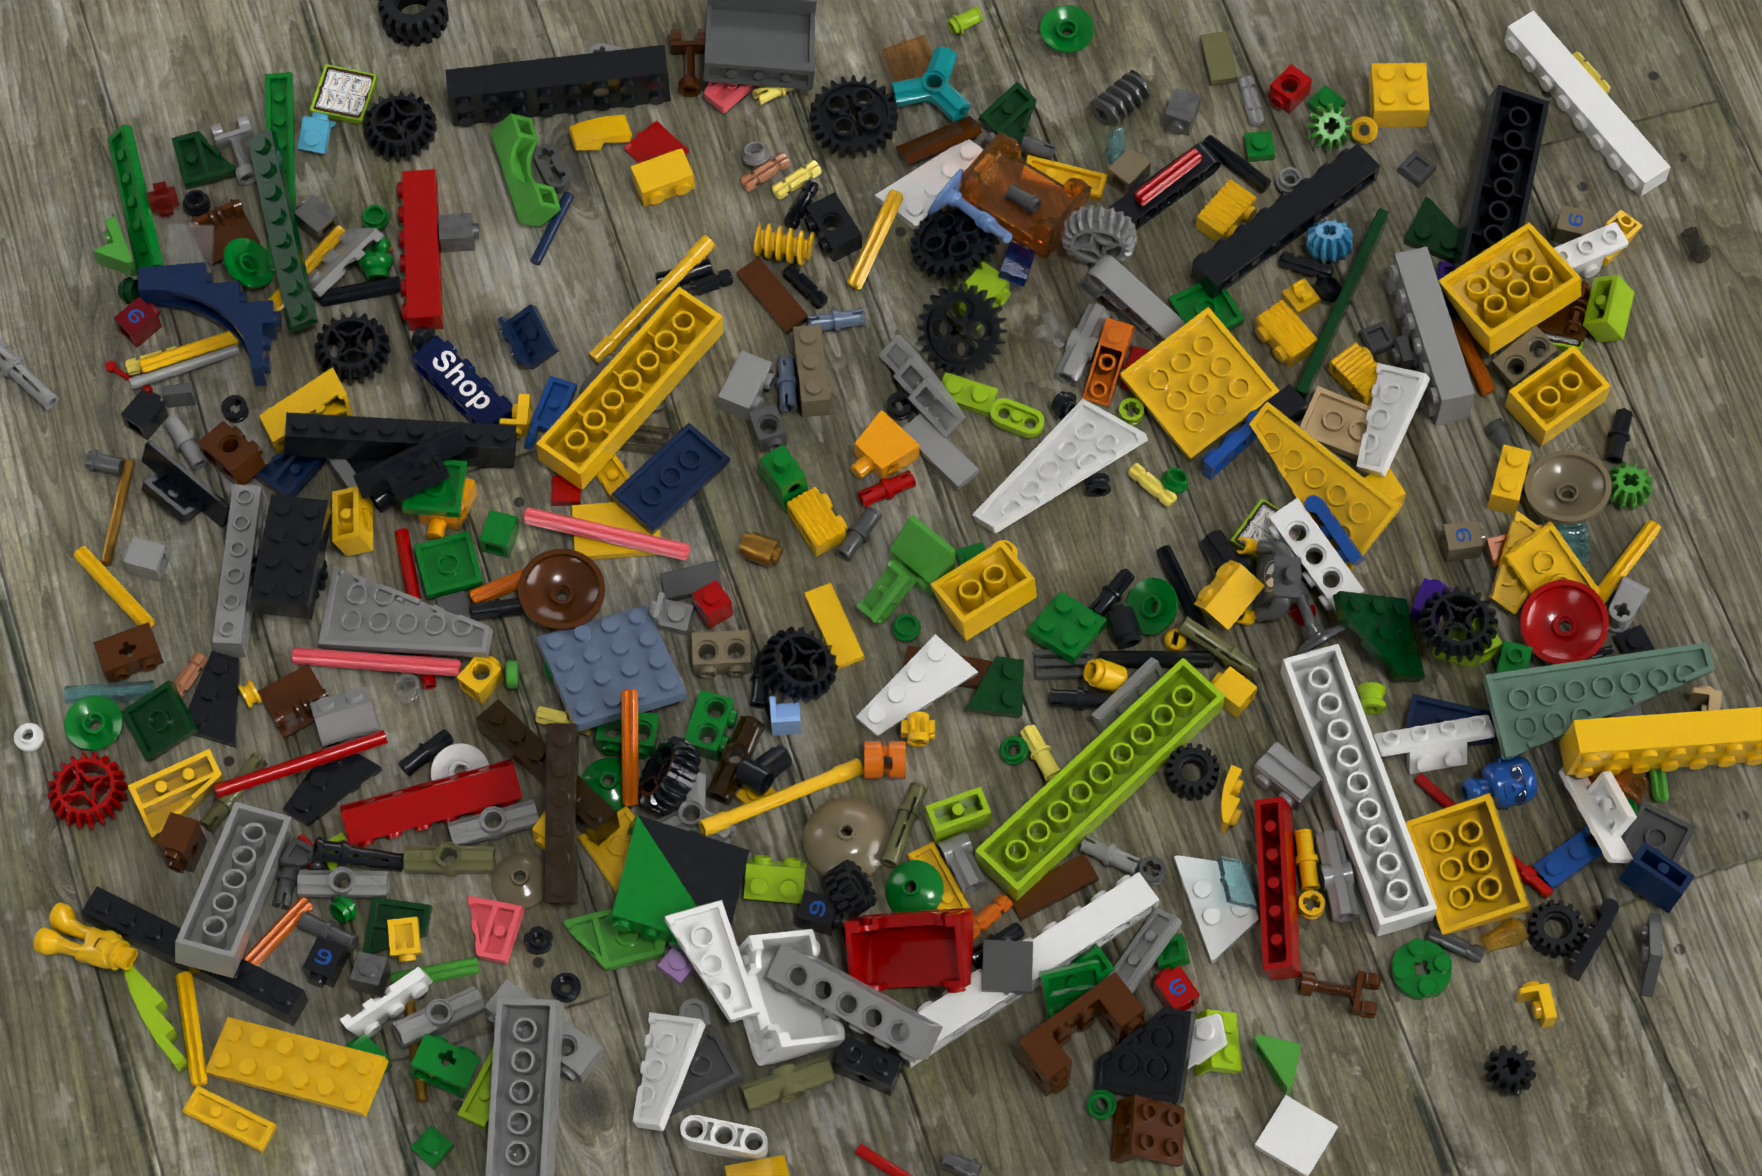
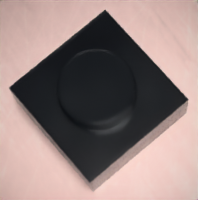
M1641 624L1616 634L1614 637V641L1622 655L1655 649Z

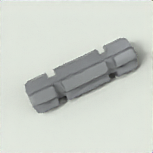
M1252 76L1242 77L1239 85L1243 93L1242 97L1246 113L1249 116V125L1251 127L1262 126L1264 124V116L1261 111L1258 92L1255 88V80Z

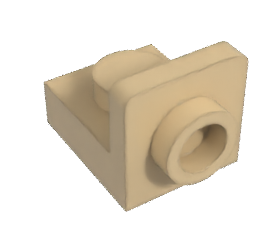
M1710 686L1693 687L1688 703L1701 705L1700 711L1720 710L1722 691L1714 690Z

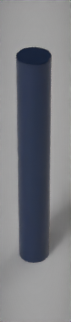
M564 192L559 202L561 210L551 218L530 259L533 264L538 266L541 264L574 198L572 193Z

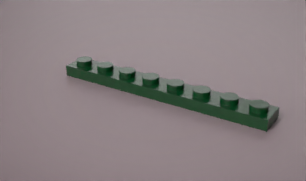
M270 128L247 139L287 325L288 329L295 333L317 323L318 319L277 134Z

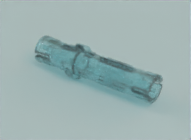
M120 680L119 683L68 685L64 688V698L66 704L75 703L84 697L92 695L104 696L114 701L120 700L121 703H127L129 700L140 699L153 691L155 685L153 680L141 682Z

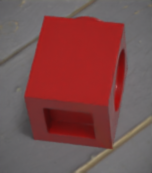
M1290 64L1270 84L1268 99L1275 108L1282 109L1290 114L1310 94L1312 79Z

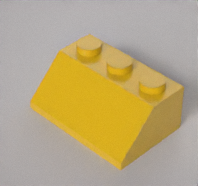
M1003 540L930 584L949 622L965 641H968L1037 598L1035 578Z

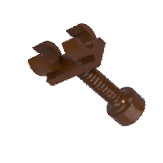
M671 29L670 31L671 55L684 54V77L679 80L678 90L682 96L695 97L700 94V80L695 77V54H704L706 29H698V40L682 41L681 29Z
M1359 970L1356 975L1355 986L1351 987L1339 985V983L1319 981L1315 978V973L1302 971L1298 994L1311 997L1313 992L1318 991L1350 997L1353 999L1351 1015L1375 1018L1377 1003L1360 1001L1362 987L1369 990H1379L1381 975L1372 972L1365 973Z

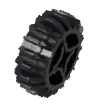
M402 90L398 96H394L389 92V98L384 99L379 96V104L371 102V110L365 111V120L362 123L364 139H366L368 147L371 150H375V154L378 157L384 154L385 159L388 161L394 156L398 163L401 157H406L410 162L412 154L420 157L421 149L429 150V142H434V133H437L436 116L432 112L429 103L425 104L422 96L416 99L412 92L408 96H405ZM397 121L400 122V126H402L403 132H400L399 126L397 125Z
M354 311L351 317H346L342 312L341 319L338 321L331 317V326L323 324V333H317L316 338L318 342L314 344L315 358L320 363L321 371L326 372L333 367L340 382L342 383L347 379L348 384L351 386L356 379H359V382L363 384L364 377L367 376L374 380V371L382 373V364H388L389 361L388 354L391 352L390 339L385 331V327L382 324L378 325L375 317L369 320L368 315L364 313L358 318L357 313ZM370 339L375 343L371 353L367 352L366 349L368 346L367 342ZM336 343L339 350L337 351L338 355L333 358L331 350Z
M1458 585L1454 587L1453 592L1447 586L1443 588L1442 594L1435 591L1432 599L1425 601V608L1421 609L1419 614L1421 620H1419L1418 627L1422 629L1421 639H1428L1426 643L1427 649L1436 647V656L1442 652L1445 653L1446 661L1450 660L1451 656H1456L1458 663L1462 662L1463 656H1466L1470 662L1474 659L1475 654L1481 657L1485 652L1484 648L1489 649L1493 643L1491 639H1495L1497 635L1495 628L1498 626V619L1494 618L1496 615L1495 608H1489V599L1480 600L1482 596L1481 591L1475 595L1470 594V586L1465 589V592L1460 591ZM1439 612L1443 615V621L1445 622L1441 630L1438 629L1435 617ZM1475 618L1479 620L1481 625V632L1478 635L1473 632L1474 628L1471 625Z
M792 626L786 631L781 629L775 636L773 635L768 639L767 645L762 649V657L759 664L763 666L760 675L768 676L765 680V685L772 684L774 686L773 694L778 691L783 693V700L789 696L792 697L794 704L799 702L800 699L805 704L810 702L811 699L818 700L822 694L824 695V693L826 694L829 691L830 686L836 679L834 674L837 672L838 666L834 662L837 655L829 654L832 650V645L825 646L823 644L824 636L819 639L814 637V630L807 634L804 627L799 628L797 632ZM779 652L783 655L782 660L785 664L783 668L780 664ZM814 662H815V664H816L817 671H818V677H817V678H816V676L814 675L815 670H814V668H813V666H812V664H813Z
M672 736L665 739L663 743L658 745L657 750L652 752L651 758L647 760V765L643 769V775L639 779L640 785L638 787V799L646 809L657 814H671L675 808L680 807L682 801L686 800L689 791H692L693 783L696 782V775L700 772L698 767L701 764V759L697 746L687 739Z

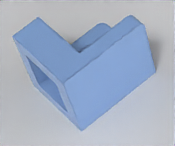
M769 696L772 736L801 734L799 702L795 704H776L775 696Z

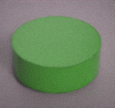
M508 660L506 662V687L508 689H519V660Z

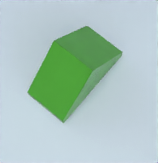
M1261 1034L1255 1036L1252 1044L1253 1049L1283 1094H1290L1301 1044Z

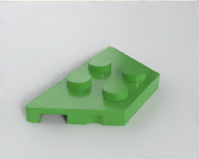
M612 908L564 920L566 930L605 972L664 957L666 941L660 939L657 941L642 938L640 933L631 930L629 932H621L615 930L612 927L613 925L605 923V919L612 912Z

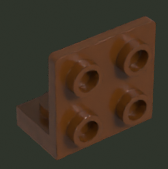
M1132 1095L1117 1101V1109L1113 1114L1111 1161L1122 1164L1136 1158H1142L1174 1167L1181 1166L1183 1160L1184 1107L1139 1095Z

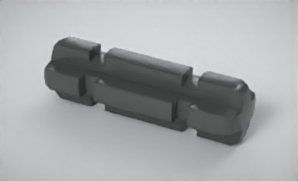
M1432 926L1427 936V941L1437 945L1440 944L1443 949L1463 958L1466 955L1469 957L1468 960L1475 963H1480L1485 953L1483 946L1476 943L1473 946L1469 940L1452 933L1442 935L1440 928Z

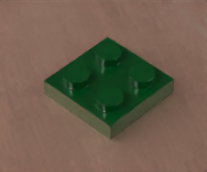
M169 680L121 711L146 761L152 762L199 731L174 682Z

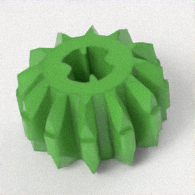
M1328 104L1326 110L1324 107L1319 106L1316 108L1317 114H1309L1308 118L1313 123L1306 124L1305 128L1313 130V133L1308 135L1307 138L1308 140H1312L1315 137L1318 139L1315 143L1316 148H1319L1324 143L1325 151H1330L1332 145L1339 149L1342 147L1341 141L1348 142L1350 140L1349 135L1345 132L1352 131L1353 126L1345 125V122L1349 121L1351 116H1341L1344 110L1343 107H1339L1334 112L1333 104ZM1330 121V126L1334 125L1335 130L1327 133L1328 129L1325 130L1324 125Z
M1624 461L1620 467L1614 465L1610 470L1612 491L1609 501L1610 504L1619 502L1620 510L1625 505H1628L1632 511L1636 509L1637 504L1643 507L1647 502V498L1652 495L1653 489L1650 486H1652L1653 477L1646 476L1648 473L1647 468L1637 469V462L1633 463L1632 467H1629Z

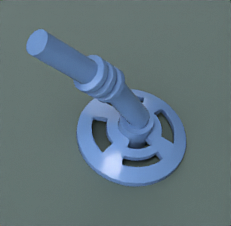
M960 168L936 197L927 213L930 215L936 213L947 204L951 207L955 205L975 220V224L983 231L991 232L1005 243L1010 242L1013 237L1012 234L999 225L992 215L985 211H980L961 197L962 193L958 190L963 179L964 170Z

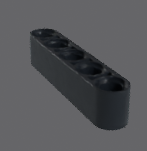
M1203 142L1197 143L1190 149L1195 148L1202 155L1201 162L1147 204L1140 206L1134 200V192L1178 158L1107 209L1114 207L1115 212L1123 211L1124 217H1131V222L1135 224V229L1137 230L1211 177L1220 168L1222 162Z

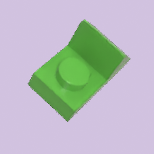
M116 217L106 219L105 223L108 230L103 233L108 245L93 250L97 263L130 276L137 275L138 273Z

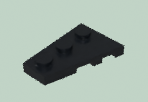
M337 742V743H333V744L327 745L326 748L331 747V746H334V745H337V744H340V743ZM359 753L311 768L283 807V811L293 819L310 827L336 807L337 802L350 792L353 794L361 787L363 782L371 776L375 777L379 774L382 768Z

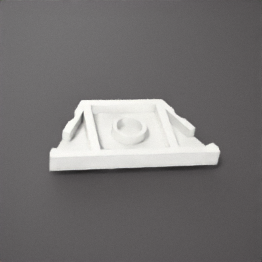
M1180 855L1174 856L1173 861L1210 964H1213L1230 946L1232 947L1237 943L1245 932H1248L1258 923L1259 917L1240 865Z

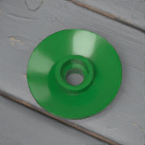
M1061 5L1049 10L1044 15L1040 24V34L1045 44L1051 49L1060 53H1075L1087 47L1092 41L1094 22L1085 10L1073 5ZM1069 32L1071 35H1064L1063 33Z
M237 238L229 242L224 249L223 262L230 276L235 281H239L241 285L249 288H261L272 280L275 271H270L268 251L258 242L248 238Z
M1152 577L1140 581L1132 588L1128 595L1126 606L1133 607L1142 634L1156 635L1165 631L1173 623L1178 610V598L1174 588L1167 581ZM1159 604L1158 610L1155 612V605Z
M99 695L87 696L75 702L68 710L64 720L65 733L70 742L76 747L87 751H97L110 746L117 740L123 728V715L118 705L113 700ZM92 725H101L99 729L91 730Z
M608 757L590 764L583 772L581 778L616 812L624 808L625 805L622 804V760ZM606 778H612L614 780V782L611 785H605L603 783V781Z
M921 860L907 861L896 867L890 874L886 883V898L894 912L936 910L944 894L943 879L938 870L931 864ZM910 883H916V889L913 892H908L907 890Z

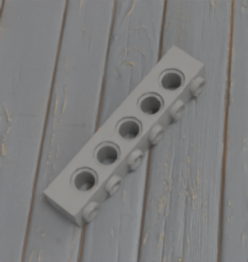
M233 484L212 640L216 652L232 657L247 656L253 608L250 601L253 586L251 567L255 566L252 563L254 557L259 556L258 551L261 545L266 505L262 487L256 485Z
M794 944L780 945L766 977L775 981L774 986L788 993L791 990L800 995L798 999L810 1006H815V1004L825 1009L823 1012L825 1015L835 1020L842 1018L848 1021L850 1029L861 1034L867 1032L875 1036L874 1042L886 1048L893 1046L900 1050L899 1055L911 1062L929 1058L943 1028L938 1023ZM802 969L805 970L807 975L804 984L801 983L799 978ZM827 983L832 988L829 997H826L824 993V987ZM852 997H854L857 1002V1006L854 1011H852L849 1007V1001ZM877 1010L882 1015L880 1025H877L874 1021V1015ZM903 1024L907 1028V1036L904 1040L899 1034L900 1027Z

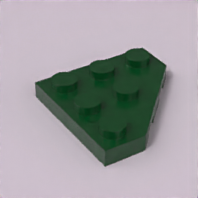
M1339 591L1333 595L1339 623L1346 630L1351 628L1361 638L1359 643L1375 659L1380 657L1390 667L1388 673L1395 680L1419 682L1425 678L1406 599Z

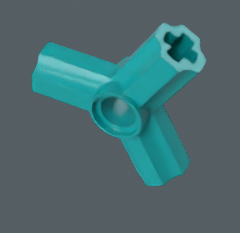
M943 46L935 48L928 69L922 77L892 82L893 99L897 103V107L926 102L935 105L952 122L963 119L970 110L971 104L949 84L957 60V53H954L951 48Z

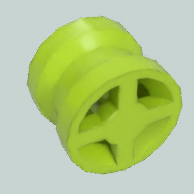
M1366 682L1357 686V695L1360 697V703L1365 715H1377L1386 711V703L1383 701V697L1386 694L1385 685Z

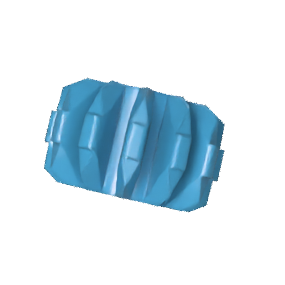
M1324 219L1323 223L1314 222L1313 227L1308 228L1306 234L1307 252L1312 254L1314 260L1321 259L1323 263L1326 261L1335 263L1336 259L1345 260L1346 255L1351 254L1353 248L1352 230L1347 228L1346 222L1338 223L1336 219L1333 221Z

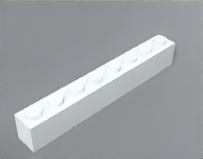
M1534 11L1507 27L1504 41L1508 50L1519 57L1528 72L1533 73L1539 80L1541 88L1549 92L1556 100L1557 106L1562 111H1566L1573 119L1575 127L1587 135L1594 149L1600 150L1607 158L1609 166L1613 170H1617L1624 178L1629 189L1634 190L1641 197L1666 181L1671 168L1669 164Z

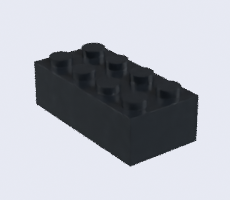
M271 494L250 595V601L255 613L312 620L332 521V511L328 500Z

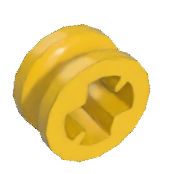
M251 679L247 680L245 686L241 684L237 686L249 709L252 708L255 702L262 703L261 697Z
M1314 890L1302 893L1297 905L1298 913L1307 920L1319 918L1323 914L1325 899L1322 894ZM1311 899L1315 900V906H1319V908L1314 907L1312 911L1307 910V904H1303V902L1309 903Z

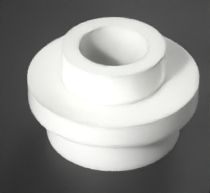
M33 723L21 725L14 734L16 746L25 752L36 751L44 741L42 729ZM33 733V737L31 739H24V736L26 734Z

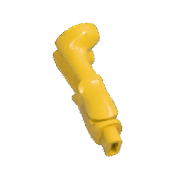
M62 902L57 903L50 913L49 921L54 930L47 927L40 928L33 942L35 951L42 955L73 956L80 963H88L103 969L118 970L120 968L127 971L138 956V950L130 947L129 942L124 941L122 935L111 930L104 931L94 926L89 927L77 921L74 909ZM60 934L85 940L84 944L70 941Z

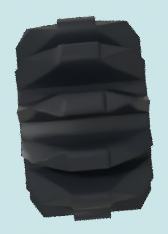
M1504 1045L1500 1046L1499 1053L1492 1051L1489 1054L1490 1061H1486L1484 1064V1069L1488 1071L1485 1075V1080L1488 1082L1495 1081L1491 1088L1492 1091H1496L1500 1087L1503 1089L1502 1094L1504 1097L1508 1096L1510 1090H1512L1516 1097L1520 1096L1521 1088L1529 1090L1531 1087L1530 1081L1536 1077V1072L1531 1070L1535 1066V1060H1526L1529 1054L1527 1050L1521 1054L1517 1053V1045H1513L1510 1052ZM1505 1067H1511L1510 1071L1514 1069L1516 1071L1515 1074L1510 1075V1071L1506 1073L1504 1071Z

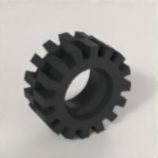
M1187 743V748L1181 745L1178 747L1177 752L1173 751L1171 753L1170 759L1168 758L1165 776L1167 786L1171 785L1170 791L1173 794L1176 791L1178 792L1177 797L1182 799L1184 795L1188 796L1187 801H1192L1193 797H1197L1198 801L1203 799L1204 794L1209 796L1211 790L1215 789L1220 766L1217 763L1216 755L1211 756V750L1208 747L1204 751L1201 744H1197V748H1193L1192 743ZM1187 763H1196L1202 767L1204 775L1197 781H1188L1182 776L1181 769Z
M847 859L825 874V884L828 885V892L833 895L831 896L832 900H836V906L839 909L842 908L845 915L855 918L876 904L877 897L874 896L876 894L875 890L871 888L873 886L872 882L866 878L868 877L865 872L862 873V868L859 865L856 866L854 861L850 862Z
M1554 899L1549 900L1546 905L1544 902L1541 903L1538 909L1535 908L1528 923L1527 934H1530L1528 940L1530 944L1534 942V949L1536 951L1539 949L1543 950L1542 955L1547 957L1548 953L1552 954V958H1557L1559 954L1565 957L1569 952L1572 953L1578 946L1584 932V928H1582L1584 921L1579 919L1581 913L1578 910L1574 912L1572 910L1574 906L1570 903L1568 906H1564L1563 900H1559L1558 904H1554ZM1551 919L1560 920L1565 924L1567 934L1559 939L1551 938L1546 934L1544 924Z

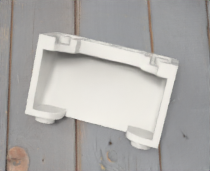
M813 929L749 935L738 947L760 1010L759 1015L743 1019L754 1060L759 1066L772 1065L834 1048L845 1040V1029L839 1020L831 1017L826 1018V1015L823 1013L824 1009L817 1004L810 1006L798 999L799 994L792 990L788 993L774 986L775 981L766 977L781 944H794L816 957L819 956L820 944L815 938ZM804 969L801 970L799 975L802 984L805 983L807 978Z

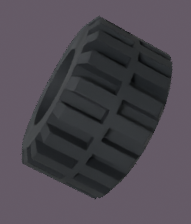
M379 0L378 2L381 23L389 38L393 37L394 42L398 44L403 41L404 46L410 47L411 44H415L416 47H419L423 42L427 44L432 43V38L438 39L441 36L440 30L445 31L447 27L446 21H449L446 0ZM419 4L425 6L424 10L416 14L401 12L409 5Z

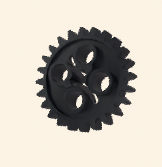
M852 75L851 81L847 82L842 76L841 84L831 80V89L825 86L821 87L822 95L815 94V103L810 105L809 121L811 122V131L815 132V140L822 141V148L831 145V154L841 150L842 158L845 157L847 152H851L853 159L856 158L857 152H861L865 158L867 157V150L870 149L876 154L877 145L885 148L886 139H893V131H897V103L893 102L892 93L886 94L885 86L877 89V80L867 84L866 76L860 82H857L855 75ZM847 97L851 99L854 116L858 120V129L862 136H857L855 123L852 114H850ZM860 101H868V103H866V104H861V103H859V102H860ZM834 107H840V108H842V109H840V110H833L832 108H834ZM871 123L875 124V126L873 127L866 126L867 124ZM841 130H848L849 132H847V133H841V132H839V131H841Z
M949 204L946 211L943 212L940 209L936 216L927 214L929 221H920L922 229H914L913 232L916 237L910 238L912 243L910 250L915 264L919 266L921 272L926 271L928 277L935 274L937 280H940L944 274L948 280L952 279L953 274H957L959 279H961L965 271L972 275V268L982 269V261H991L989 254L996 253L995 245L1000 244L998 237L991 232L983 231L975 224V220L959 208L953 209ZM982 206L977 207V209L983 211Z
M960 283L959 287L956 284H951L948 290L946 288L938 289L940 297L931 295L930 299L933 304L923 305L928 313L919 315V318L925 322L924 325L917 326V329L924 331V335L920 336L918 341H926L927 343L922 348V352L931 351L928 360L935 361L938 359L936 368L939 369L946 366L947 373H953L956 369L957 375H964L965 370L968 374H975V367L979 371L985 370L984 362L987 364L994 363L991 354H1001L1000 350L996 347L997 344H1005V341L999 338V336L1007 332L1006 329L1000 328V323L1006 321V318H998L997 315L1002 310V307H993L992 305L995 303L996 298L990 297L986 299L988 291L981 290L978 292L977 285H971L968 289L967 283ZM962 302L966 305L967 309L964 316L959 313V305ZM947 310H948L949 315L951 316V318L946 315V311H947ZM942 321L947 325L945 335H942L939 329ZM979 323L983 324L985 329L982 337L977 334ZM973 341H975L978 344V348H975V344ZM960 342L965 346L963 356L959 355L957 350Z

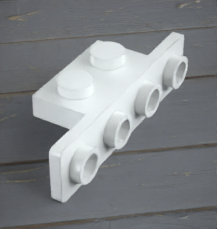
M1613 222L1554 249L1581 278H1591L1600 271L1605 256L1626 248L1629 242L1618 224Z
M1481 715L1374 734V740L1381 757L1407 753L1408 771L1410 774L1467 765V742L1494 738L1495 729L1489 716Z
M1562 767L1559 775L1576 803L1577 809L1586 821L1591 834L1601 848L1604 857L1610 863H1630L1633 857L1621 836L1637 816L1612 772L1602 771L1591 784L1588 777L1565 776L1564 767Z

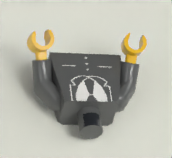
M1239 537L1237 540H1242L1246 543L1243 551L1236 550L1239 554L1253 555L1256 551L1258 552L1256 578L1265 586L1255 597V611L1246 608L1242 613L1244 614L1243 618L1237 620L1236 623L1251 626L1255 619L1260 622L1283 617L1290 605L1300 597V581L1302 577L1300 557H1292L1291 550L1285 543L1280 541L1259 540L1257 542L1254 538Z

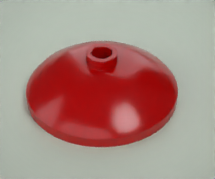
M1556 580L1542 585L1529 596L1521 612L1520 628L1525 644L1533 647L1532 653L1542 661L1555 665L1588 660L1593 657L1606 640L1609 630V617L1603 600L1592 588L1578 581ZM1567 623L1571 628L1569 631L1563 632L1559 628L1560 625Z

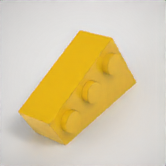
M332 367L285 399L268 408L259 415V418L277 455L284 452L286 412L353 416L347 393Z
M209 748L128 785V788L156 845L170 812L187 817L215 792L214 784L223 782L224 779Z

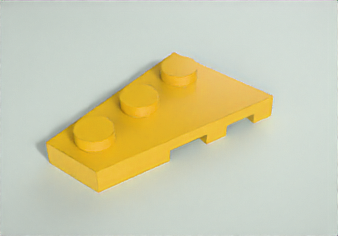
M1514 511L1489 597L1490 600L1511 615H1516L1530 593L1506 561L1503 554L1540 528L1518 511Z

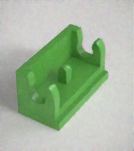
M896 559L889 561L887 569L865 598L856 605L874 623L885 624L918 581V578Z

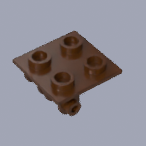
M230 199L229 203L220 207L215 206L214 210L210 211L209 209L207 213L196 218L194 216L192 220L186 222L210 266L223 260L225 247L234 239L248 238L260 243L242 210L243 207L239 199Z
M1581 281V297L1536 326L1542 332L1584 342L1587 329L1583 326L1591 292L1589 283Z
M309 664L258 690L263 704L284 739L314 723L315 720L310 703L322 697H329Z

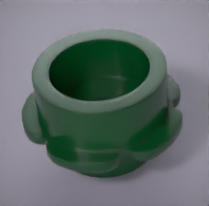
M127 277L118 285V295L126 304H131L140 297L138 279Z

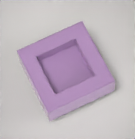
M673 947L657 965L658 970L680 986L695 971L684 951Z

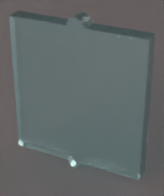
M1223 856L1218 857L1217 862L1221 874L1220 882L1223 883L1227 903L1260 910L1257 865Z

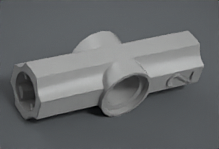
M1097 303L1089 304L1078 327L1072 330L1066 344V352L1055 372V377L1061 383L1069 386L1078 385L1088 362L1094 359L1106 317H1111V312L1105 306Z
M532 799L503 808L488 807L481 814L451 821L447 824L452 842L458 846H467L485 840L500 841L507 834L532 828L539 820L534 800ZM492 820H498L501 822V824L495 828H490L487 826V824Z
M1323 831L1315 836V844L1320 860L1319 874L1323 891L1327 892L1332 920L1339 923L1349 922L1352 919L1358 918L1359 915L1353 890L1354 874L1352 865L1346 858L1341 831Z
M337 867L334 870H299L297 874L298 897L335 898L337 895H341L343 897L347 896L351 900L354 898L372 897L388 899L390 888L388 871H352L347 867ZM342 880L350 881L346 888L336 887Z
M472 986L446 999L432 1000L426 1008L393 1022L392 1029L399 1045L405 1048L421 1041L425 1033L431 1036L433 1034H445L451 1026L484 1012L485 1005L478 989ZM442 1014L445 1016V1019L438 1021L433 1019L432 1015Z

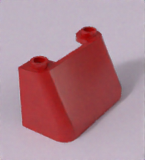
M973 908L869 914L844 921L849 975L868 986L882 991L891 988L941 985V987L947 988L948 993L966 991L965 987L971 985L974 930Z

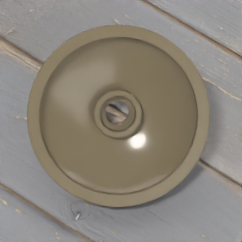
M1560 450L1541 457L1530 467L1525 478L1524 491L1528 504L1540 517L1553 523L1572 525L1591 520L1604 510L1611 497L1612 483L1608 470L1595 457L1580 451Z
M856 798L834 799L821 805L809 817L803 832V849L809 864L823 877H825L829 870L848 859L850 862L854 861L856 866L859 865L862 868L861 872H865L868 876L866 878H869L883 866L880 859L884 854L891 831L883 814L870 803ZM846 829L852 832L850 836H843L841 833Z

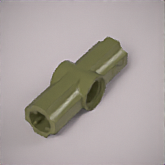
M445 842L439 846H405L403 859L405 873H441L447 877H455L460 873H494L496 862L494 846H458L452 842ZM447 856L457 857L453 863L446 864L443 862Z
M824 1055L797 1066L795 1064L780 1066L774 1069L769 1076L741 1085L740 1088L749 1112L779 1101L781 1103L795 1101L803 1097L807 1091L835 1082V1077L829 1059Z

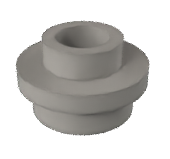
M751 142L744 147L743 161L747 165L760 166L770 158L769 149L762 142Z
M1287 167L1278 173L1276 186L1281 192L1289 194L1304 178L1298 169ZM1291 180L1294 184H1288L1285 181Z

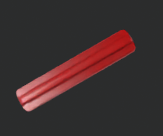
M1195 148L1190 149L1135 191L1134 200L1140 206H1144L1199 164L1202 160V155Z

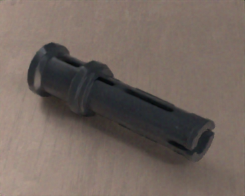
M317 836L312 851L313 863L326 861L337 863L338 867L346 866L348 863L396 870L398 872H402L404 867V853L399 854L350 846V843L346 840L333 842L323 840L321 836ZM325 850H332L335 853H327ZM363 856L384 858L385 861L366 859Z

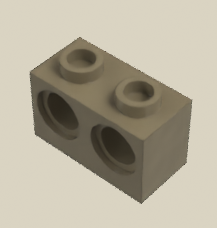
M1535 325L1492 360L1493 369L1512 389L1558 357V349ZM1535 348H1542L1546 351L1540 357H1535L1531 354V351ZM1516 365L1524 368L1523 372L1517 375L1509 372V369Z
M750 630L692 633L694 676L709 679L717 675L729 674L731 677H742L745 674L752 673ZM733 652H741L743 653V656L740 658H732L730 657V654ZM705 653H711L714 655V657L709 660H704L701 658V656Z

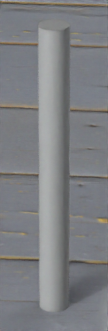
M237 344L130 378L129 383L133 390L240 355Z

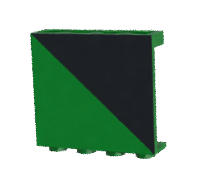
M637 815L629 825L627 834L631 835L612 912L606 917L605 923L613 925L612 927L615 930L621 932H629L631 930L640 933L641 937L647 940L657 941L660 939L669 942V945L676 949L682 948L664 922L665 916L722 900L730 925H732L750 850Z

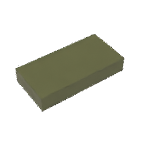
M1227 31L1200 35V43L1210 85L1238 82V74Z

